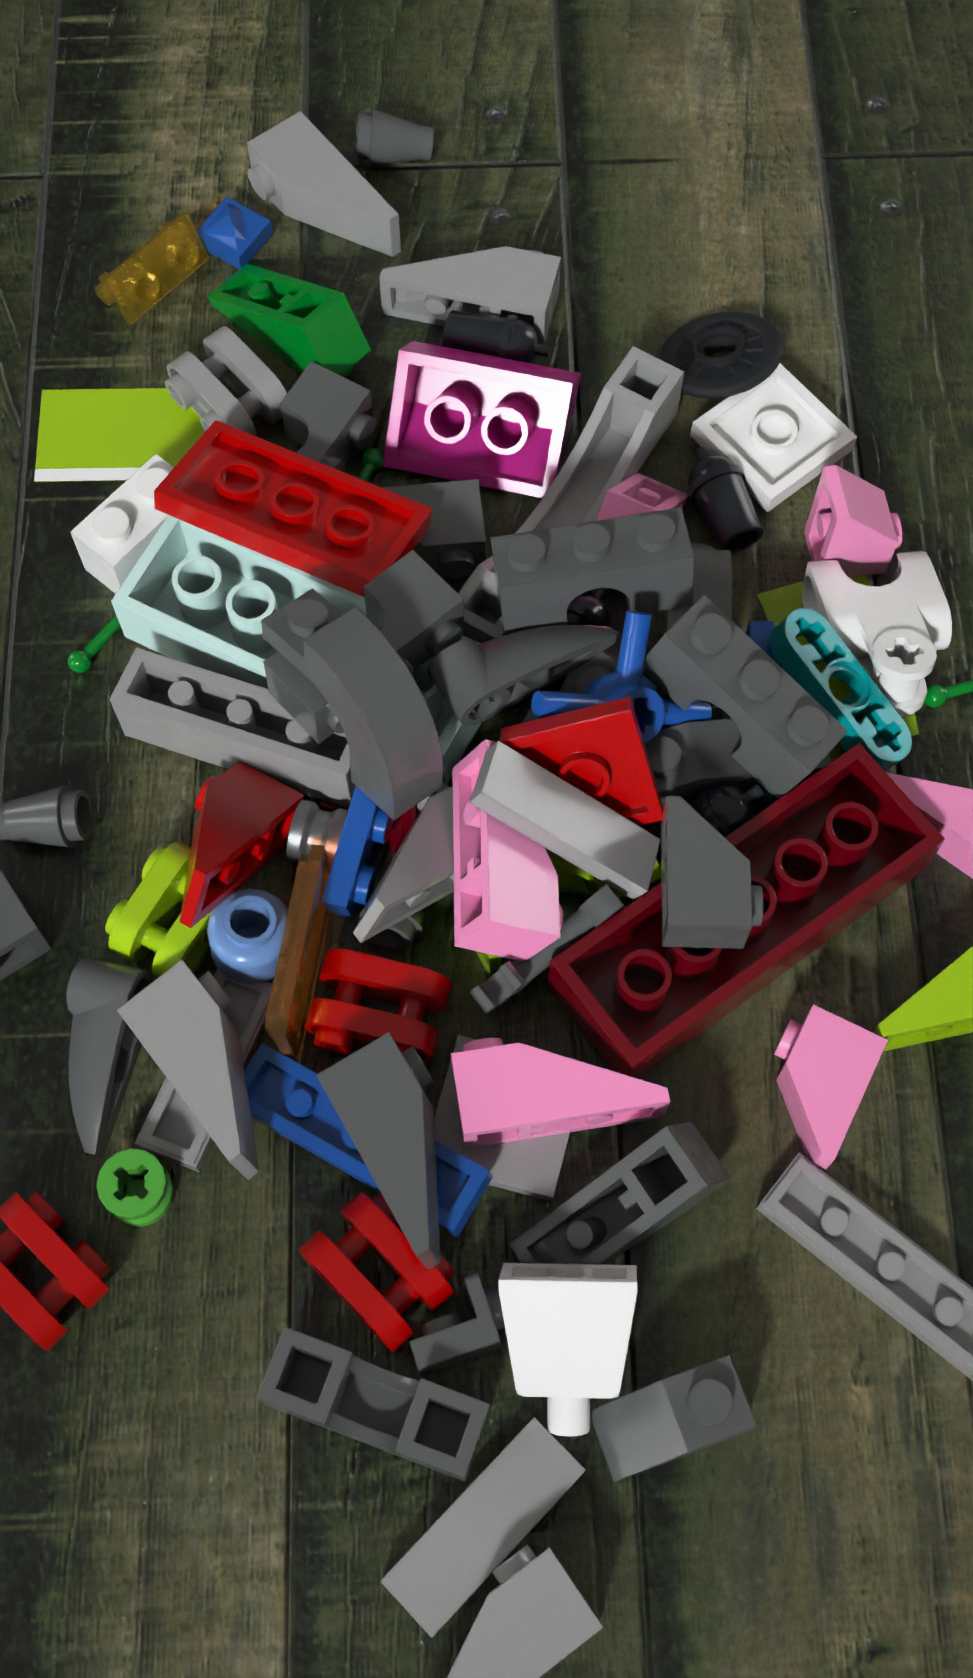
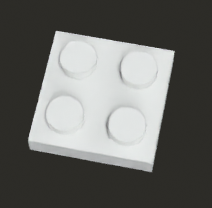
M779 363L770 377L758 386L743 393L727 397L692 422L690 436L701 447H705L710 456H724L741 467L745 475L744 483L748 494L767 513L821 474L824 466L833 465L851 452L857 436L781 363Z

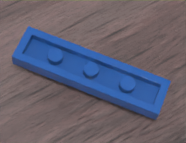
M262 1043L244 1070L251 1118L381 1192L316 1076L317 1073ZM435 1140L439 1227L458 1237L493 1176L488 1169Z

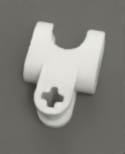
M925 551L897 553L898 567L891 583L880 587L856 583L845 574L838 560L808 562L802 591L804 608L815 610L828 620L901 717L914 714L922 707L925 701L927 686L924 678L931 673L937 658L936 650L948 648L952 635V619L948 601Z

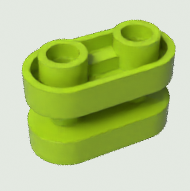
M179 841L171 843L166 848L158 847L152 852L143 867L142 882L129 900L123 899L114 907L105 926V931L109 934V949L130 962L137 963L141 961L150 951L156 953L152 963V973L158 978L181 960L195 973L210 951L207 927L211 912L192 928L180 923L179 915L170 930L166 929L182 905L191 848ZM246 882L242 886H240L236 891L245 889Z

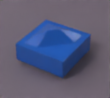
M226 197L194 235L197 247L240 269L254 257L272 236L273 230L271 220Z

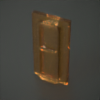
M315 844L311 845L310 855L301 854L299 858L265 1019L266 1031L271 1040L277 1044L281 1054L299 1064L306 1035L304 1026L314 996L330 918V912L325 908L321 900L331 865L325 846Z

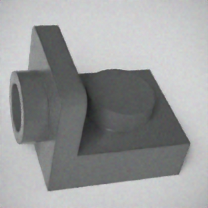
M478 1273L464 1277L465 1289L475 1319L463 1322L460 1313L448 1314L421 1325L420 1329L423 1337L409 1341L421 1377L500 1349V1338L497 1331L505 1328L500 1295L496 1286L483 1290Z

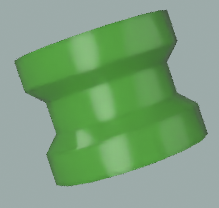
M132 1148L117 1152L106 1160L99 1171L96 1184L99 1199L105 1208L121 1222L128 1226L136 1227L154 1224L164 1217L172 1205L175 1192L172 1178L159 1160L145 1150ZM147 1172V1174L144 1176V1178H137V1179H133V1178H132V1177H135V1176H143V1175ZM124 1186H126V1196L124 1195Z

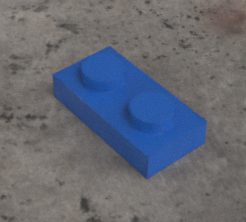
M356 786L321 900L329 913L353 920L358 904L365 905L375 887L377 868L371 867L370 863L376 842L386 844L393 825V819Z

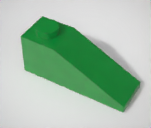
M246 263L207 296L213 307L300 374L304 372L312 361L342 377H346L352 372L355 364L371 351L343 292Z

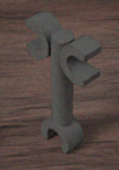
M606 884L587 899L575 912L563 920L560 930L561 938L525 962L518 960L506 962L493 976L470 991L471 995L486 1014L492 1010L493 1012L497 1011L506 1001L533 982L532 979L549 967L550 960L625 907L624 904Z

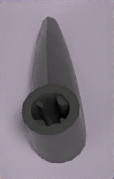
M555 625L515 632L481 644H477L472 639H465L442 650L429 664L427 672L461 724L472 726L522 701L616 643L617 633L608 626Z
M84 957L77 962L69 978L66 992L67 1006L73 1014L68 1063L69 1088L73 1115L84 1152L104 1156L141 1043L117 1009L153 982V977L148 969L90 957Z

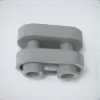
M222 326L203 340V346L208 356L205 361L201 362L191 352L186 351L167 364V372L170 378L165 380V386L169 394L180 408L187 410L191 407L201 417L200 422L204 431L217 420L256 436V429L251 420L255 415L258 414L270 425L283 418L280 403L287 395L284 386L259 357L226 326ZM223 378L240 398L236 399L219 379Z

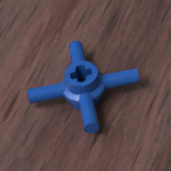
M627 610L625 615L616 672L596 678L588 686L584 694L536 691L531 702L533 715L545 718L631 697L644 743L652 740L658 734L662 725L709 721L712 717V709L708 702L694 701L683 711L672 699H661L653 683L642 675L652 614Z

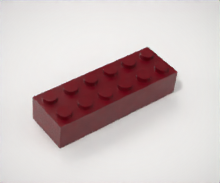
M860 743L725 837L750 861L751 885H761L763 890L761 926H752L743 949L662 947L661 883H659L550 960L547 986L614 1072L640 1079L928 868L945 838Z

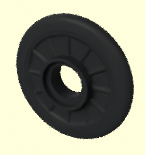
M720 312L697 318L677 329L664 343L659 359L684 371L681 393L697 398H722L748 391L770 377L782 359L784 345L777 328L766 319L745 312ZM721 351L733 352L727 356L719 358L708 357L714 353Z

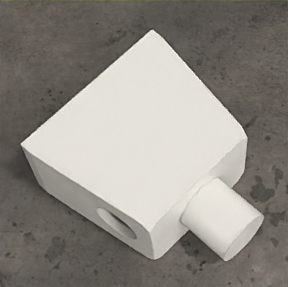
M503 1263L499 1277V1295L516 1392L518 1395L525 1397H547V1430L550 1433L559 1436L587 1434L590 1431V1398L619 1397L637 1297V1265Z

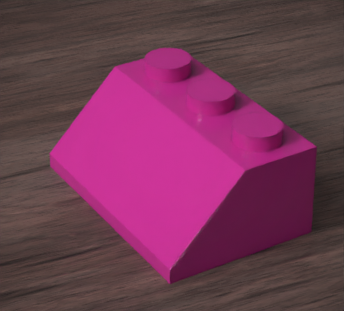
M412 341L399 349L383 466L454 481L478 479L479 486L543 498L561 470L571 431L581 373Z

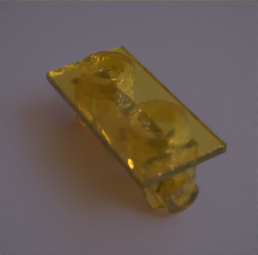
M183 211L170 223L163 222L159 226V232L110 273L103 272L99 276L100 284L95 287L97 295L109 306L116 302L127 324L132 325L210 259L187 212Z

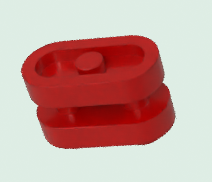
M328 950L319 979L324 984L336 989L333 999L317 998L311 1002L304 1028L315 1035L313 1043L321 1049L337 1054L349 1055L352 1054L354 1047L361 1049L389 1032L400 1052L414 1046L422 1062L432 1061L439 1032L434 1027L422 1022L425 1012L439 1013L446 1010L453 985L452 981L446 976L427 968L352 950ZM364 997L397 1005L399 1008L397 1014L359 1006L360 999Z
M37 1191L27 1200L18 1192H15L0 1206V1218L8 1226L0 1235V1306L41 1348L48 1352L69 1331L65 1324L57 1317L56 1313L74 1296L90 1310L110 1290V1287L102 1278L111 1268L83 1239L72 1248L55 1231L65 1220ZM27 1247L55 1275L37 1294L9 1266Z
M360 1191L339 1211L351 1227L347 1233L334 1244L322 1231L318 1230L298 1250L318 1275L391 1353H394L414 1333L401 1315L417 1299L432 1313H435L454 1294V1290L447 1280L455 1271L441 1254V1263L428 1270L417 1258L406 1236L400 1231L401 1227L382 1193L379 1192L374 1198L370 1199ZM369 1249L398 1278L382 1295L354 1265Z

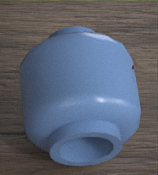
M246 888L233 891L213 909L209 916L207 937L212 962L223 975L235 982L256 984L269 981L283 971L292 955L294 925L290 911L278 897L266 890Z

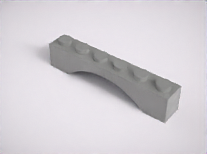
M633 346L604 386L586 426L558 476L543 499L516 533L596 521L607 490L638 472L678 414L684 371ZM492 555L476 567L458 593L464 599V632L462 635L479 643L505 636Z

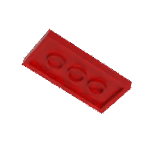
M217 420L211 424L154 490V509L365 597L364 586L414 550L429 529L432 516V508Z

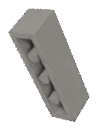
M136 647L109 699L125 736L226 769L241 761L299 793L349 809L355 785L351 782L350 751L345 733L337 734L334 732L318 744L271 696L268 689Z

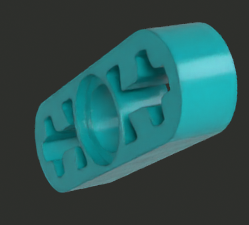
M799 608L792 611L772 630L770 648L783 670L848 730L839 741L845 752L860 743L884 771L909 754L912 738L907 724L823 615L812 609ZM803 635L809 644L801 646L796 637ZM823 659L827 665L818 671L815 665ZM830 677L837 678L848 686L852 696L851 704H844L832 695L829 688ZM862 710L866 717L857 722L853 716ZM877 734L884 742L881 748L872 739Z

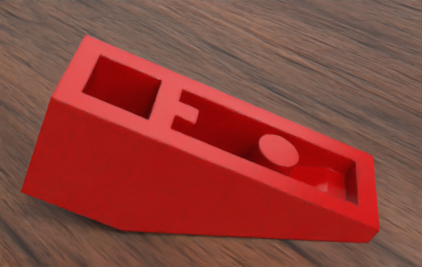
M241 761L237 762L220 776H211L206 780L195 801V808L200 812L192 838L180 923L192 928L233 891H236L287 847L291 822L298 804L304 798L303 794Z

